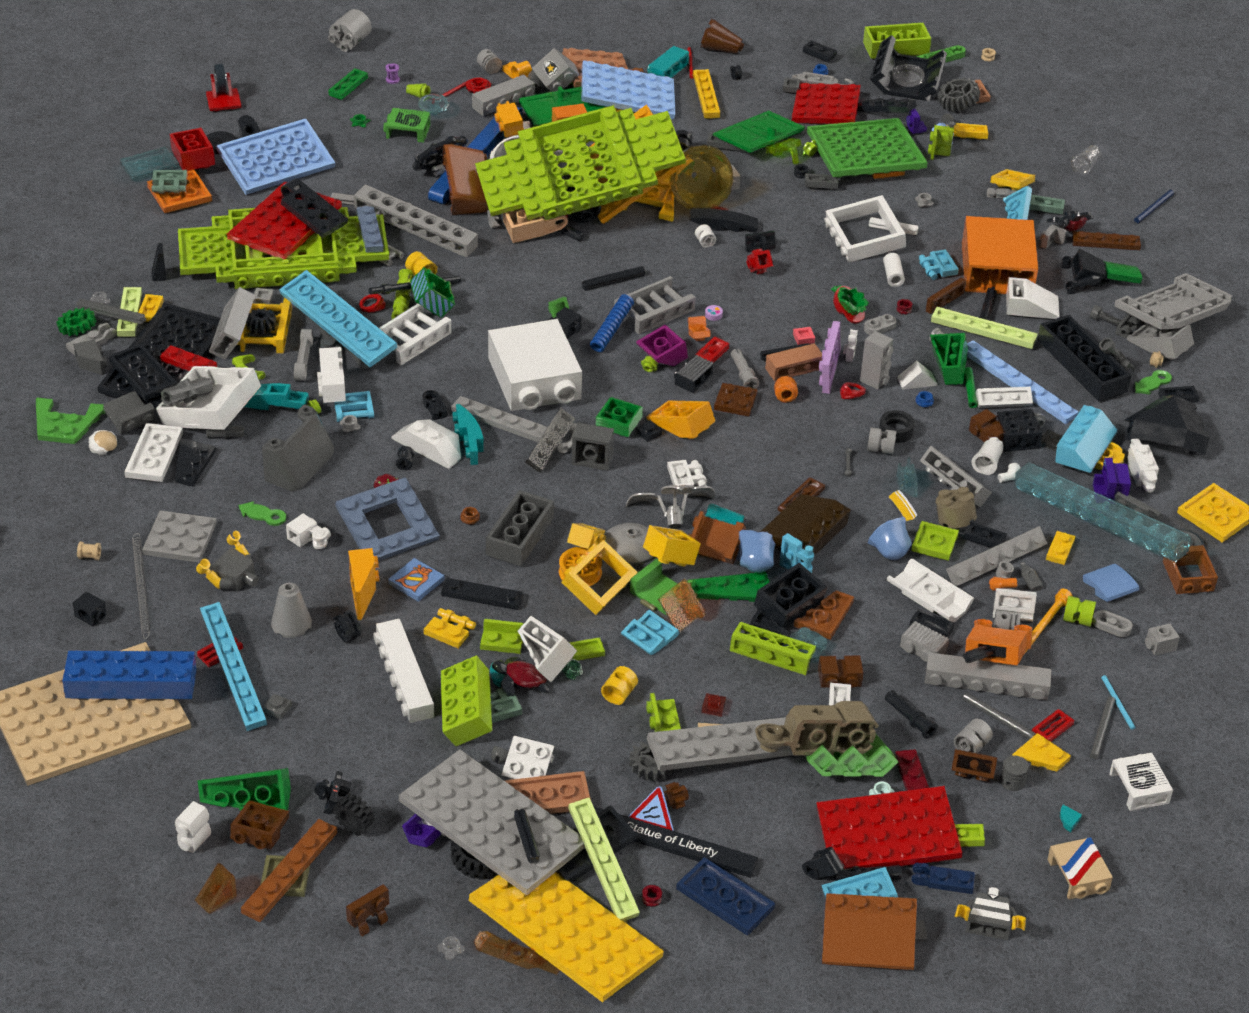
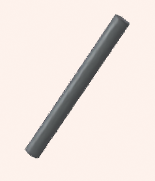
M965 693L963 696L964 701L1026 738L1031 739L1036 735L1033 731L969 693Z
M1110 696L1107 698L1090 758L1098 759L1114 707V697Z

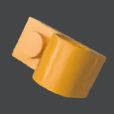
M514 61L503 65L502 71L512 79L521 75H525L528 78L532 68L528 61L521 63Z

